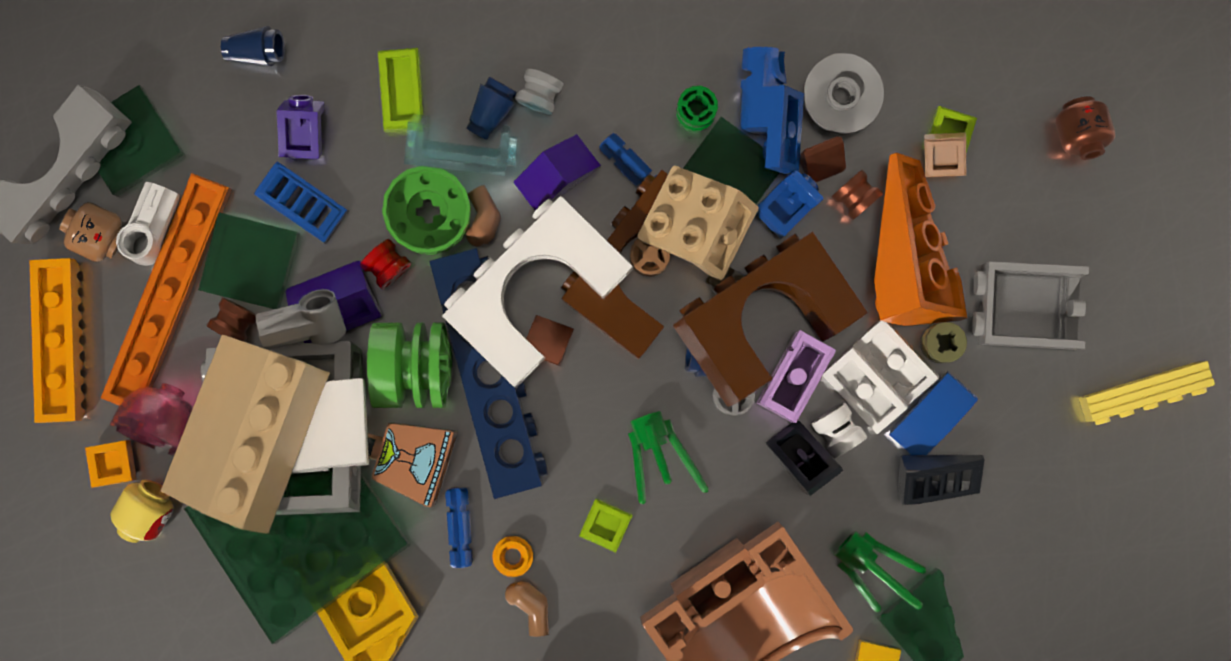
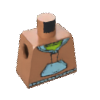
M388 423L384 437L367 433L368 457L376 461L371 478L426 507L431 508L435 506L458 431L402 423Z

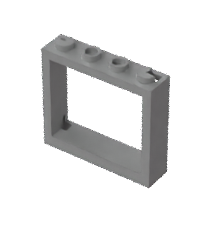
M351 341L333 342L325 345L314 343L290 344L270 349V351L298 361L334 359V381L362 378V349ZM206 348V361H203L201 365L202 382L205 379L216 348ZM361 465L333 468L332 495L282 497L276 515L360 512Z

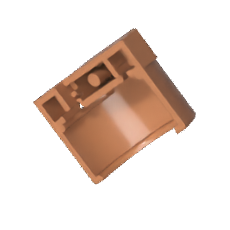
M779 522L770 526L745 545L738 538H735L673 581L670 585L674 594L640 617L643 627L667 661H779L792 652L813 642L828 638H836L842 641L853 632V628Z

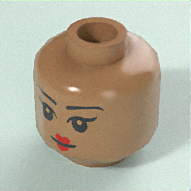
M87 202L80 206L78 211L70 208L64 216L59 230L66 233L64 245L68 250L93 262H101L105 257L112 259L118 250L116 239L117 234L122 229V221L117 214L94 203Z

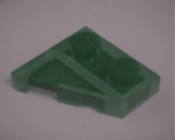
M936 567L909 590L913 596L921 601L923 605L921 609H916L908 601L900 597L877 617L879 622L912 661H960L964 658L960 638L957 636L954 626V614L951 605H949L944 586V575Z

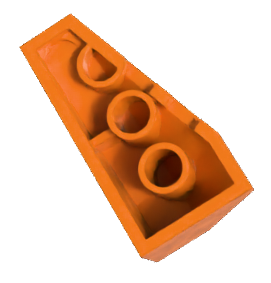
M897 152L889 156L874 279L876 291L875 305L880 321L910 326L967 319L962 281L957 267L950 269L942 246L949 243L945 231L940 233L934 224L931 213L935 210V202L921 162Z

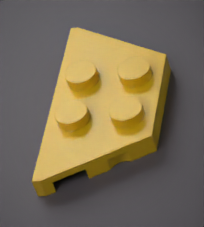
M372 546L351 550L291 555L286 558L344 661H392L419 616L378 547Z

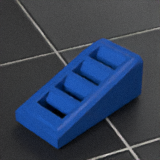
M278 161L273 165L254 192V195L325 244L348 212L347 209ZM285 177L290 180L275 199L272 197ZM298 186H300L304 190L289 209L285 205ZM312 196H314L318 200L307 216L302 218L299 216ZM327 205L332 210L320 227L317 228L313 223Z

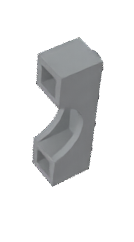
M77 85L52 116L59 131L60 148L57 159L47 174L30 183L1 179L0 233L11 243L33 244L41 240L50 229L49 224L58 212L65 210L71 205L75 198L74 193L80 185L97 173L100 168L99 162L106 153L123 141L126 134L125 130L132 121L97 90Z

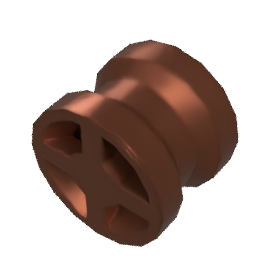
M863 169L832 195L836 202L843 203L848 208V216L852 220L884 194L879 187H872L867 181L868 175Z
M222 297L218 304L220 311L216 317L210 318L206 326L220 335L223 334L245 342L247 339L245 332L249 325L256 323V314Z

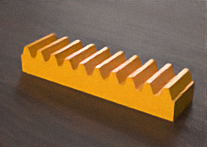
M72 258L29 260L34 423L82 421V418L85 416V410L81 407V402L85 399V395L81 391L84 378L80 374V370L84 367V362L80 359L83 346L79 342V338L83 335L82 329L79 327L82 314L78 310V305L82 303L81 297L78 295L81 282L77 278L80 266L77 260Z

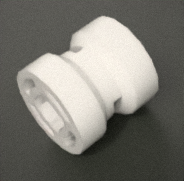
M846 402L834 407L811 423L816 433L823 435L826 439V448L833 458L848 452L867 438L863 429L853 423L851 419L852 412Z

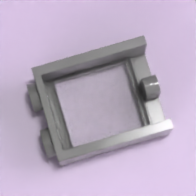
M993 261L981 265V271H976L974 277V294L980 295L979 311H974L972 318L973 336H978V345L1065 350L1085 349L1086 341L1078 340V319L1085 316L1086 301L1079 300L1080 277L1089 275V266Z

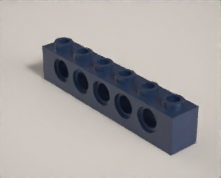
M477 248L429 261L443 314L448 310L444 306L445 302L459 288L466 284H474L477 281L473 276L474 273L489 259V256L481 257V253ZM445 319L493 498L498 499L543 486L542 477L549 475L543 452L535 453L531 437L538 436L532 412L524 413L520 399L527 396L524 381L518 387H514L501 375L498 382L490 385L485 383L480 376V370L488 361ZM498 400L507 401L513 409L511 419L504 424L496 422L491 416V408ZM509 439L517 440L523 446L524 453L519 462H508L502 456V446Z

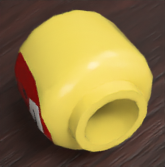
M145 479L141 480V482L130 483L125 487L110 513L111 521L117 528V534L128 542L137 543L139 540L150 541L159 536L174 510L170 496L161 492V484Z

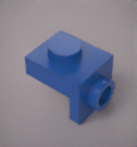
M794 170L757 205L759 209L756 215L781 239L824 198L818 192L819 187L811 177Z

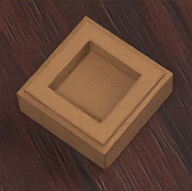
M966 132L924 134L925 177L966 176Z

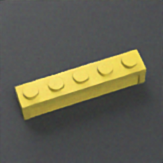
M1198 361L1081 396L1078 399L1085 421L1095 422V425L1110 422V417L1119 414L1120 418L1135 414L1134 409L1143 407L1145 411L1159 407L1158 402L1167 400L1168 403L1183 400L1182 395L1191 393L1192 396L1208 392L1207 387L1214 386L1215 383L1208 361Z

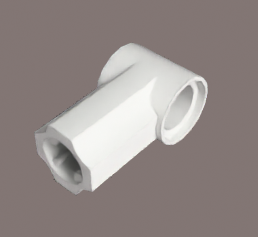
M145 182L128 225L123 227L117 234L116 245L121 255L139 265L148 266L156 262L163 239L180 201V194L155 183ZM141 236H147L148 245L146 249L141 253L135 254L133 251L134 242Z

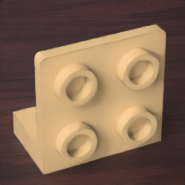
M673 166L638 233V239L692 262L708 275L723 281L759 207L736 188L681 167Z

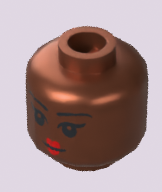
M1091 96L1079 97L1068 101L1063 105L1062 111L1056 117V127L1063 150L1070 155H1079L1082 160L1100 157L1105 153V147L1109 146L1115 139V129L1108 106L1101 101H1095Z

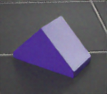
M576 134L543 151L513 183L534 211H536L547 199L554 203L560 196L562 197L598 170L601 165Z

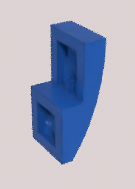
M947 371L920 397L919 403L890 430L889 435L909 454L927 455L978 401V398Z

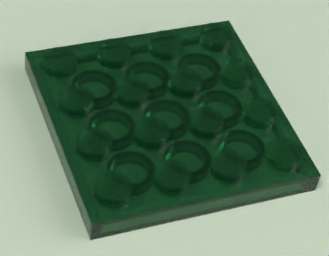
M329 468V471L291 473L282 497L332 495L333 468ZM362 472L360 512L275 515L268 534L242 530L202 514L190 506L184 508L272 644H278L411 545Z

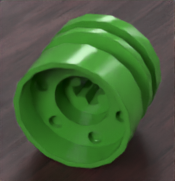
M422 165L407 169L392 180L384 194L382 214L387 230L397 243L415 253L435 255L449 251L461 242L470 226L471 207L466 189L456 176L440 167ZM425 202H431L435 209H440V215L433 216V223L428 224L424 217L418 216V210L425 208Z
M416 322L412 341H407L402 323H373L370 328L367 352L368 392L372 408H402L407 390H412L416 408H425L428 390H430L432 407L445 408L453 372L452 348L448 340L446 324L444 322H433L430 341H428L425 323Z

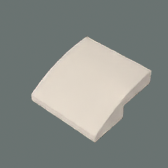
M880 320L846 350L822 375L876 434L880 433L908 408V405L939 379V375L890 323Z
M363 378L328 381L325 383L292 473L329 471V468L369 465L366 389Z

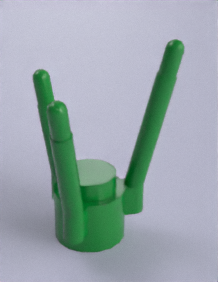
M661 411L630 421L633 432L628 433L633 450L636 487L640 504L646 503L641 444L644 451L652 449L664 483L668 485L672 482L661 449L662 445L667 444L665 436L671 442L703 493L709 491V487L702 478L701 473L674 432L671 420L664 421Z
M853 531L840 545L834 556L840 560L837 567L848 575L873 610L880 612L881 606L855 571L856 569L862 574L869 569L913 607L921 609L923 606L921 601L874 562L878 555L873 549L921 574L926 573V567L876 541L867 532L861 536L857 531Z

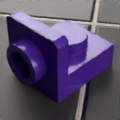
M292 95L277 109L279 157L319 159L321 157V114L324 111L323 101H313V97L310 95Z

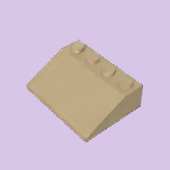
M222 334L164 480L161 492L205 515L239 529L268 534L330 373Z

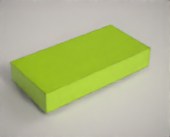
M406 48L378 51L384 131L389 133L426 129L419 49Z

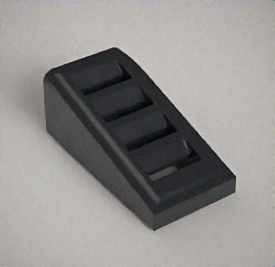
M901 455L898 492L902 505H916L979 494L985 460L983 455ZM971 470L970 481H962L963 471ZM955 472L954 481H947L948 473ZM939 475L938 481H932V476Z

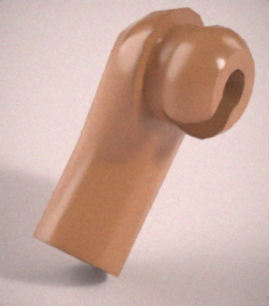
M481 185L467 194L477 214L472 227H469L466 231V238L475 247L491 242L501 221L500 212L485 185Z

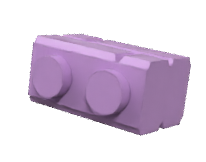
M801 330L794 332L771 374L772 380L762 390L756 403L785 420L796 423L836 350Z

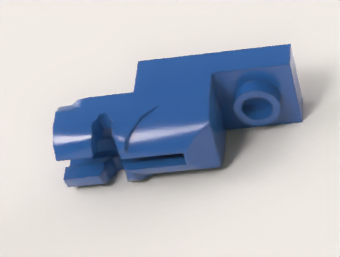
M774 47L743 49L741 69L750 71L752 74L745 80H741V129L757 135H767V140L763 146L765 168L783 174H790L794 170L799 171L804 93L783 85L787 83L784 64L785 51L779 52V48Z

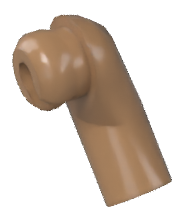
M520 581L510 584L505 591L506 601L510 605H516L528 614L529 636L549 635L548 601L545 595L527 582Z

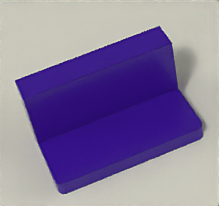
M359 260L289 287L285 291L288 306L299 304L303 296L316 290L324 289L334 292L346 331L382 317L380 307L367 284L365 272L360 266L361 262ZM311 340L303 341L304 343H313Z

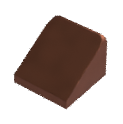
M837 136L806 148L800 154V163L804 173L815 182L845 170L846 160L842 137Z
M536 315L526 339L545 357L544 361L561 366L574 328Z

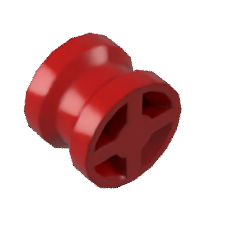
M386 239L377 245L360 263L365 272H372L376 277V284L382 290L398 280L412 264L406 256H400L395 251L396 245L390 239Z

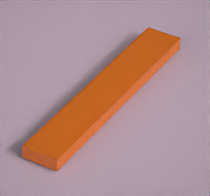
M191 173L101 399L134 412L143 413L231 194V188Z

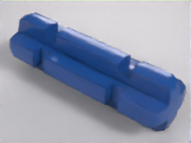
M612 133L601 143L599 150L608 160L613 158L616 161L613 165L637 187L653 170L631 148L627 150L624 147L626 143L616 133Z
M464 487L450 488L445 492L446 506H449L450 509L447 512L449 545H452V550L449 551L450 565L453 568H465L473 563L472 549L469 548V544L472 543L470 512L466 510V505L469 504L468 490Z

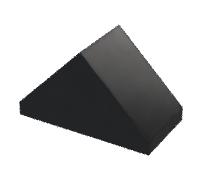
M799 420L796 423L789 424L766 442L769 449L798 487L809 496L813 495L843 471L837 461Z

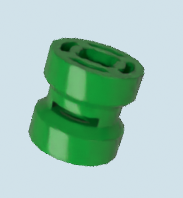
M701 85L685 89L679 97L676 108V118L679 125L692 133H700L707 130L713 124L718 110V100L715 94L709 88Z

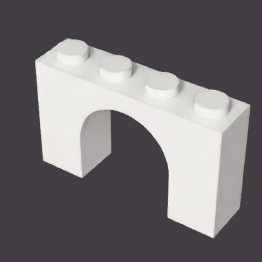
M561 196L554 203L547 199L532 215L536 221L525 232L519 228L503 244V247L506 249L504 254L496 262L492 258L485 261L473 275L477 281L467 291L462 287L459 288L444 304L448 310L442 317L514 387H518L545 359L512 325L506 314L504 305L505 290L510 278L520 267L539 259H552L562 262L572 268L603 299L633 269V266Z

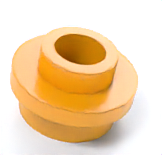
M507 536L501 539L493 550L494 566L501 574L508 577L523 575L529 570L533 562L531 545L519 536ZM517 549L521 554L520 561L510 563L506 559L507 550Z

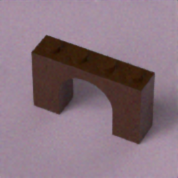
M661 170L656 177L649 174L635 193L640 198L631 210L624 206L610 225L615 230L606 241L620 254L632 240L638 237V233L668 176L665 171ZM573 271L561 287L566 292L561 298L564 303L638 360L664 328L661 323L633 303L624 294L619 284L603 299Z
M813 231L802 239H799L795 233L776 246L779 254L768 260L765 254L744 267L748 273L746 276L738 281L735 280L733 275L712 288L716 296L705 303L698 297L679 310L683 318L677 321L673 327L727 407L740 402L772 380V377L746 340L742 329V311L751 293L771 290L789 297L803 312L822 342L837 335L868 313Z

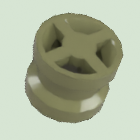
M942 322L929 326L923 332L920 338V348L928 360L934 363H950L958 360L964 354L967 348V338L960 326L952 322Z

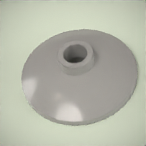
M836 53L820 60L807 75L803 89L805 107L811 118L822 128L839 134L854 133L866 128L878 116L884 102V85L876 68L863 57L851 53ZM835 91H845L848 96L847 102H838L834 97Z

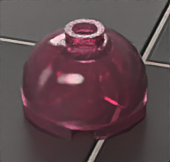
M162 383L160 389L144 387L133 391L123 399L111 419L110 426H117L116 431L154 450L155 446H171L168 454L174 456L193 407L183 400L185 392L175 386Z

